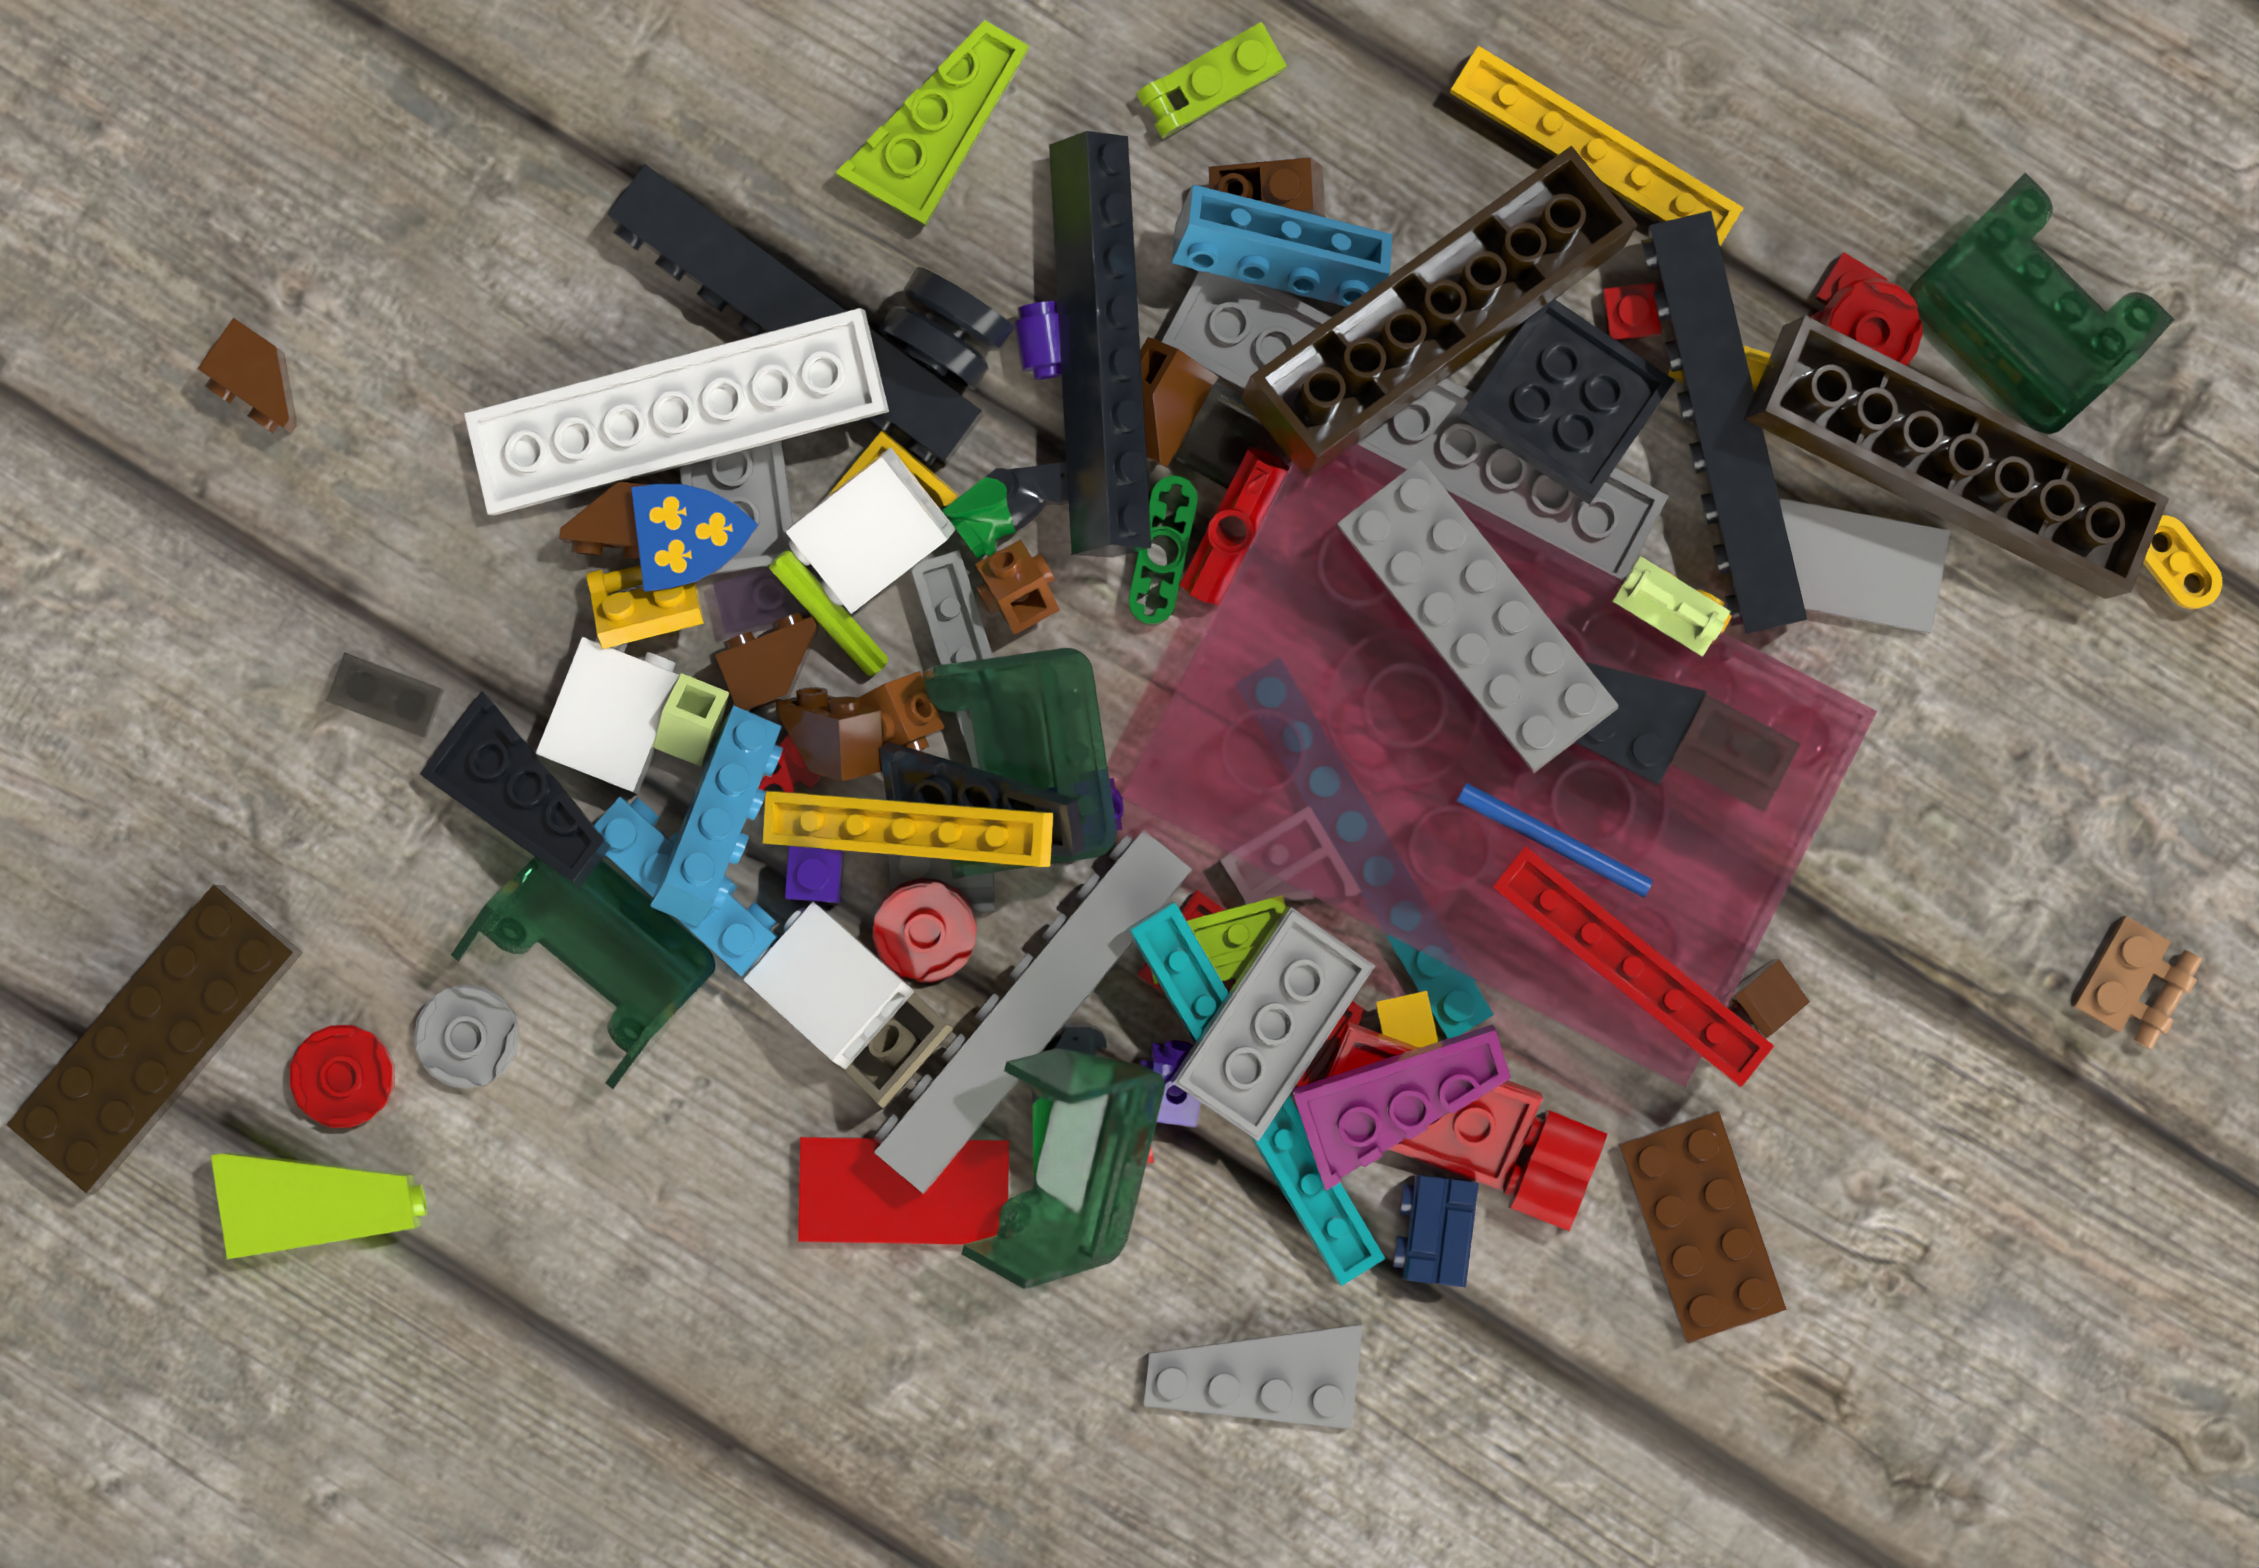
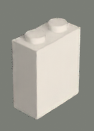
M890 447L796 520L786 533L791 538L788 543L797 559L806 566L811 564L823 578L821 584L829 599L838 606L844 605L852 614L948 540L956 528Z
M598 635L595 642L582 637L536 754L638 794L656 750L653 748L662 711L680 676L673 673L676 663L650 652L646 653L642 661L624 653L628 645L626 643L602 649Z
M812 902L807 909L805 907L800 908L788 919L784 926L785 933L773 947H769L750 968L751 972L744 978V981L830 1060L846 1070L915 991L828 912L815 902Z

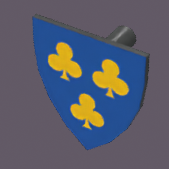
M654 484L631 487L644 592L671 589L694 583L716 572L742 550L759 525L736 504L705 489L685 484Z

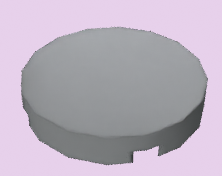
M467 984L445 989L427 1001L417 1018L414 1033L416 1051L428 1073L447 1086L465 1089L490 1084L504 1074L517 1055L520 1038L516 1015L505 999L486 987Z

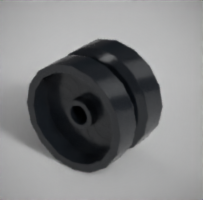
M917 266L905 285L904 292L907 299L926 315L923 316L907 307L892 306L878 329L885 337L903 349L909 357L942 377L946 376L968 389L976 390L989 367L985 357L967 344V341L988 351H1000L1014 327L1003 316L970 293L943 277Z

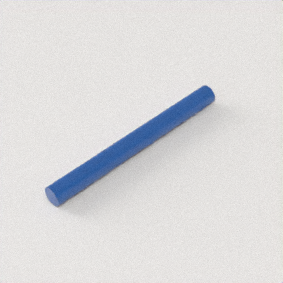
M1465 782L1456 799L1457 802L1642 898L1647 895L1653 883L1652 878Z

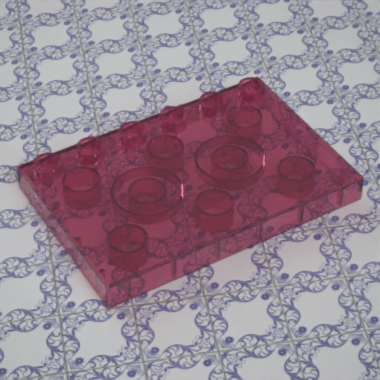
M1356 443L1307 479L1293 463L1122 793V800L1678 1086L1686 1087L1701 1056L1493 890L1491 886L1523 846L1526 845L1727 1007L1877 711L1722 631L1716 640L1712 641L1704 656H1700L1614 603L1613 599L1623 585V580L1446 490L1584 662L1708 691L1658 786L1575 743L1571 744L1533 773L1338 528V522L1407 469ZM1467 782L1652 878L1653 883L1647 895L1642 898L1457 802L1456 799L1463 785Z

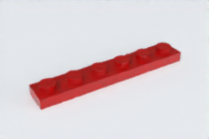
M1526 845L1523 846L1491 886L1493 890L1738 1087L1742 1088L1774 1048L1772 1043Z

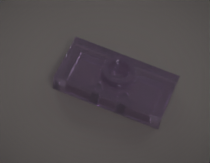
M811 564L809 566H806V568L821 583L819 574L815 570V568ZM770 569L713 583L723 626L727 635L771 624L798 612H801L802 616L810 614Z

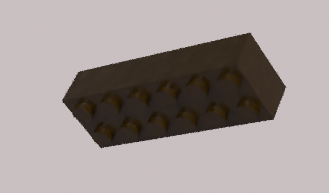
M213 884L8 1122L7 1126L85 1193L99 1191L303 952L226 886Z

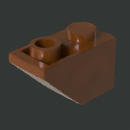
M1311 157L1208 167L1210 189L1326 218L1323 166Z
M233 317L198 367V370L210 377L205 387L229 404L238 396L251 405L253 408L247 416L271 433H274L280 425L292 434L297 427V420L285 353Z
M1147 337L1140 350L1146 459L1167 467L1174 454L1181 447L1183 439L1198 412L1206 403L1218 376L1180 349Z
M617 482L560 528L559 539L564 543L572 544V553L602 556L603 547L624 549L623 558L640 560L631 487L646 486V484Z
M801 612L773 622L774 632L755 639L751 631L723 642L726 651L715 656L736 707L751 713L791 696L819 632V627L813 616L803 619Z
M820 687L802 688L796 691V697L776 701V712L810 772L839 781L882 772L879 748L882 747L881 710L859 704V698L830 696L827 689Z
M1772 959L1722 995L1729 1005L1727 1008L1765 1039L1775 1033L1810 1002L1780 959Z

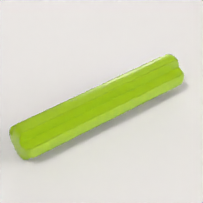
M786 549L772 560L769 565L772 573L867 676L872 677L886 666L889 661L888 656L842 606L834 604L823 590V585L797 559L793 552Z

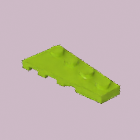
M984 20L938 67V70L905 100L903 106L866 140V144L835 172L836 176L926 227L1029 52V45Z

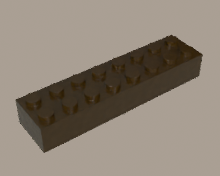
M1571 145L1253 373L1247 382L1241 399L1307 479L1621 251L1638 224Z
M1806 315L1783 325L1744 417V420L2104 599L2131 593L2169 500L2168 497Z

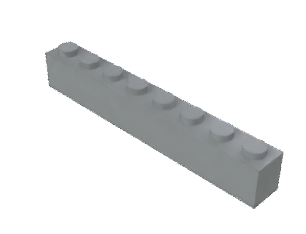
M1143 830L1137 838L1128 833L1109 855L1116 863L1102 879L1096 873L1091 876L1075 896L1082 902L1070 918L1061 913L1043 934L1042 937L1049 943L1035 959L1028 953L1008 976L1015 982L1013 987L1002 999L995 993L990 997L975 1016L982 1024L969 1039L960 1034L941 1057L948 1063L935 1080L926 1074L907 1097L914 1105L900 1120L893 1114L875 1135L874 1139L881 1145L874 1153L923 1194L1133 944L1134 941L1127 928L1165 905L1191 874L1192 869L1146 830Z

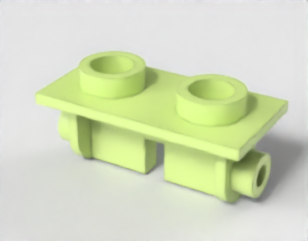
M1641 556L1613 599L1614 603L1702 657L1712 641L1714 642L1725 625L1724 621L1731 612Z

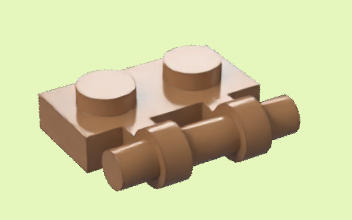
M2122 916L2072 1007L2116 1032L2122 1031L2130 1016L2143 1024L2133 1041L2152 1050L2161 1033L2167 1035L2174 1020L2170 1017L2183 994H2190L2197 981L2193 976L2203 959L2190 951L2184 950L2175 967L2166 963L2162 959L2172 942L2128 916ZM2152 976H2155L2166 983L2151 1008L2140 1002L2139 999Z

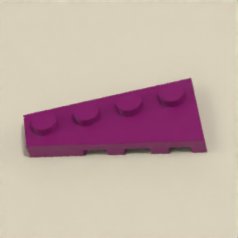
M1492 1024L1294 1088L1293 1094L1326 1191L1340 1183L1343 1176L1360 1166H1368L1383 1156L1382 1153L1406 1138H1409V1140L1427 1130V1125L1449 1112L1455 1113L1511 1079L1495 1027Z

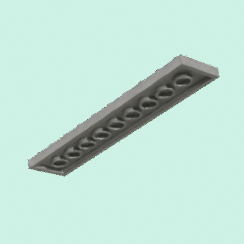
M1199 271L1161 342L1180 349L1218 376V378L1244 391L1253 373L1332 317L1281 290ZM1447 378L1443 379L1350 447L1400 474L1421 459L1458 505L1617 589L1621 588L1669 497L1663 492L1615 468L1591 504H1587L1460 418L1464 408L1475 393Z

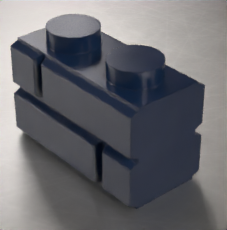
M1414 1174L1413 1184L1403 1183L1399 1215L1409 1216L1406 1237L1396 1236L1393 1267L1402 1268L1401 1278L1403 1280L1466 1288L1478 1182Z

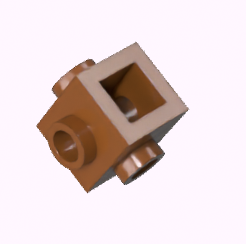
M1021 539L975 564L984 584L976 587L985 607L990 615L1000 611L1014 635L1060 610L1048 586L1049 583L1055 581L1048 564L1041 553L1032 557Z
M920 671L887 682L858 697L859 704L881 710L882 746L892 742L922 751L930 747L926 738L945 728Z

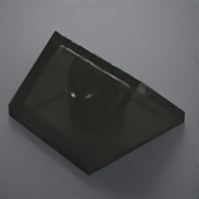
M1217 382L1212 386L1175 457V460L1226 489H1228L1250 446L1270 452L1279 457L1289 467L1292 463V460L1243 402L1241 396Z

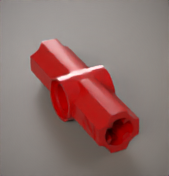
M1251 446L1248 448L1179 586L1184 588L1192 597L1204 603H1212L1218 606L1221 604L1290 469L1279 457L1266 450L1256 449ZM1227 516L1238 517L1244 522L1247 534L1238 537L1230 535L1225 531L1222 519Z

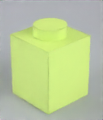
M681 673L662 711L653 748L702 767L720 729L730 692Z

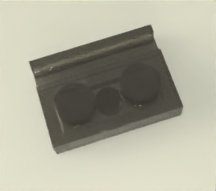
M1705 695L1670 765L1764 813L1767 811L1769 803L1782 782L1801 743L1709 695Z

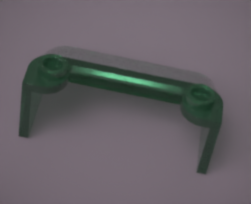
M1060 648L937 665L922 672L925 693L935 708L948 713L970 710L978 769L1078 800L1084 850L1075 856L1051 855L1050 865L1099 857L1112 848L1116 840L1117 828L1092 664L1085 654L1073 648ZM950 859L953 879L1036 867Z

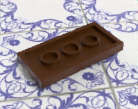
M1714 1111L1618 1144L1685 1342L1690 1343L1787 1310L1719 1111Z

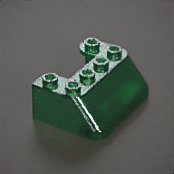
M2025 172L1912 284L1909 294L1914 298L1918 306L1916 309L1919 317L2031 428L2041 433L2053 434L2062 430L2132 367L2175 319L2155 299L2140 292L2125 294L2105 311L2032 239L2050 221L2053 214V206L2048 194Z

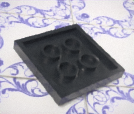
M1553 299L1527 319L1464 408L1460 418L1590 505L1675 380Z

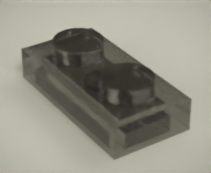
M344 652L326 701L427 738L444 689Z

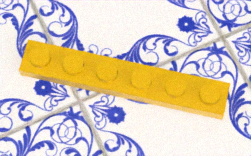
M1479 45L1450 90V93L1554 157L1572 145L1609 191L1660 222L1712 211L1719 245L1721 246L1744 209L1734 201Z
M766 791L763 844L1050 867L1053 813Z

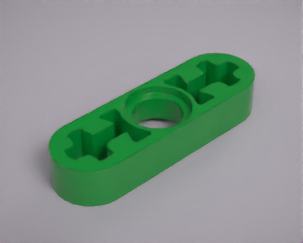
M1168 476L1161 479L1154 486L1149 502L1151 541L1159 536L1170 537L1178 546V556L1173 563L1161 566L1151 561L1148 556V549L1139 551L1129 594L1131 614L1137 621L1149 626L1164 623L1174 611L1197 507L1196 489L1190 481L1180 476ZM1172 486L1182 488L1181 496L1189 499L1188 507L1180 506L1175 517L1174 524H1185L1184 533L1182 534L1166 526L1152 527L1153 518L1156 517L1163 522L1165 520L1167 505L1159 501V496L1161 493L1169 494ZM1143 568L1157 575L1174 574L1172 584L1164 580L1161 582L1159 596L1161 599L1167 600L1166 608H1157L1154 616L1144 614L1145 606L1137 603L1139 594H1148L1152 580L1150 577L1141 578Z

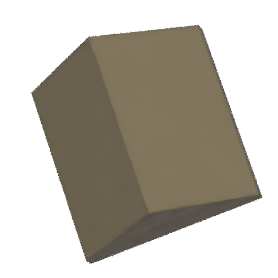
M914 992L846 1070L841 1066L839 1067L877 1104L885 1108L955 1027Z

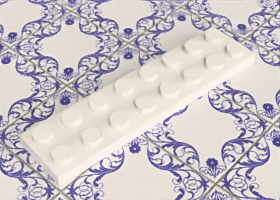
M859 308L464 413L487 513L494 516L609 486L617 482L632 480L887 413L889 409L865 310Z

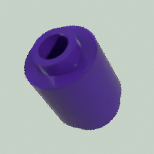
M1058 301L1038 302L1018 307L1019 320H1016L1014 324L1022 371L1033 372L1034 380L1062 376Z

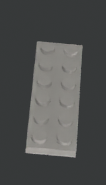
M1421 459L1337 523L1340 531L1533 773L1618 709L1617 702Z

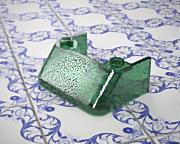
M534 857L484 905L451 953V956L459 962L485 936L497 947L512 954L527 953L537 943H540L616 1006L617 1009L607 1022V1030L613 1042L627 1054L605 1082L612 1089L654 1047L706 984L716 967L713 954L702 942L668 914L650 907V899L602 860L579 889Z
M1061 1048L1006 1061L1004 1072L1033 1086L1035 1094L1046 1101H1053L1033 1189L1022 1192L1005 1202L999 1213L1000 1224L997 1235L963 1245L961 1255L1023 1289H1029L1109 1264L1123 1251L1128 1241L1164 1094L1165 1082L1161 1074L1140 1064Z

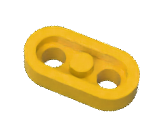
M2162 515L2155 534L2164 535L2168 541V547L2165 552H2158L2153 548L2151 542L2143 564L2169 597L2180 607L2199 609L2210 605L2218 598L2222 589L2223 581L2219 568L2180 520L2172 516ZM2188 574L2195 575L2200 581V588L2196 593L2187 591L2184 586V579Z

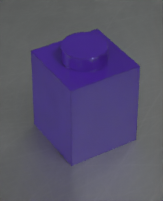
M789 846L785 899L841 903L845 852L834 849Z

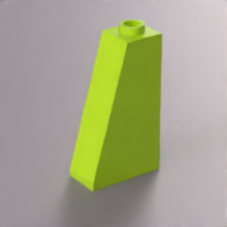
M235 1152L211 1155L227 1259L414 1229L421 1226L420 1216L427 1215L424 1187L422 1184L415 1185L413 1174Z

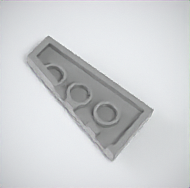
M1363 1324L1149 1352L1143 1406L1352 1429Z

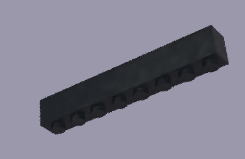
M1084 131L1049 144L1071 555L1114 558L1151 548L1128 136Z
M646 164L608 213L611 220L618 225L612 232L614 235L636 251L644 244L659 255L655 264L675 280L680 282L683 276L686 275L701 286L696 294L719 312H722L726 305L743 317L738 325L752 336L847 312ZM869 328L889 412L866 419L888 435L894 428L911 440L906 448L931 466L935 459L947 466L983 417L982 410Z
M1712 211L1652 224L1648 229L1649 239L1641 240V246L1647 270L1657 269L1661 289L1653 291L1659 321L1669 320L1673 340L1665 342L1671 372L1681 371L1685 391L1677 393V400L1683 423L1693 421L1697 442L1689 444V451L1695 474L1705 472L1709 493L1701 494L1700 496L1707 525L1716 523L1721 544L1712 546L1719 576L1728 574L1733 595L1724 596L1726 609L1731 611L1729 614L1732 615L1730 625L1731 627L1740 625L1742 634L1747 635L1807 620L1764 432L1762 428L1744 420L1754 396V390Z

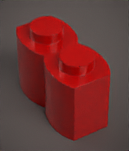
M1546 1110L1542 1119L1535 1116L1523 1143L1524 1146L1530 1148L1523 1168L1514 1165L1503 1191V1194L1511 1197L1508 1208L1570 1231L1608 1133L1551 1110Z

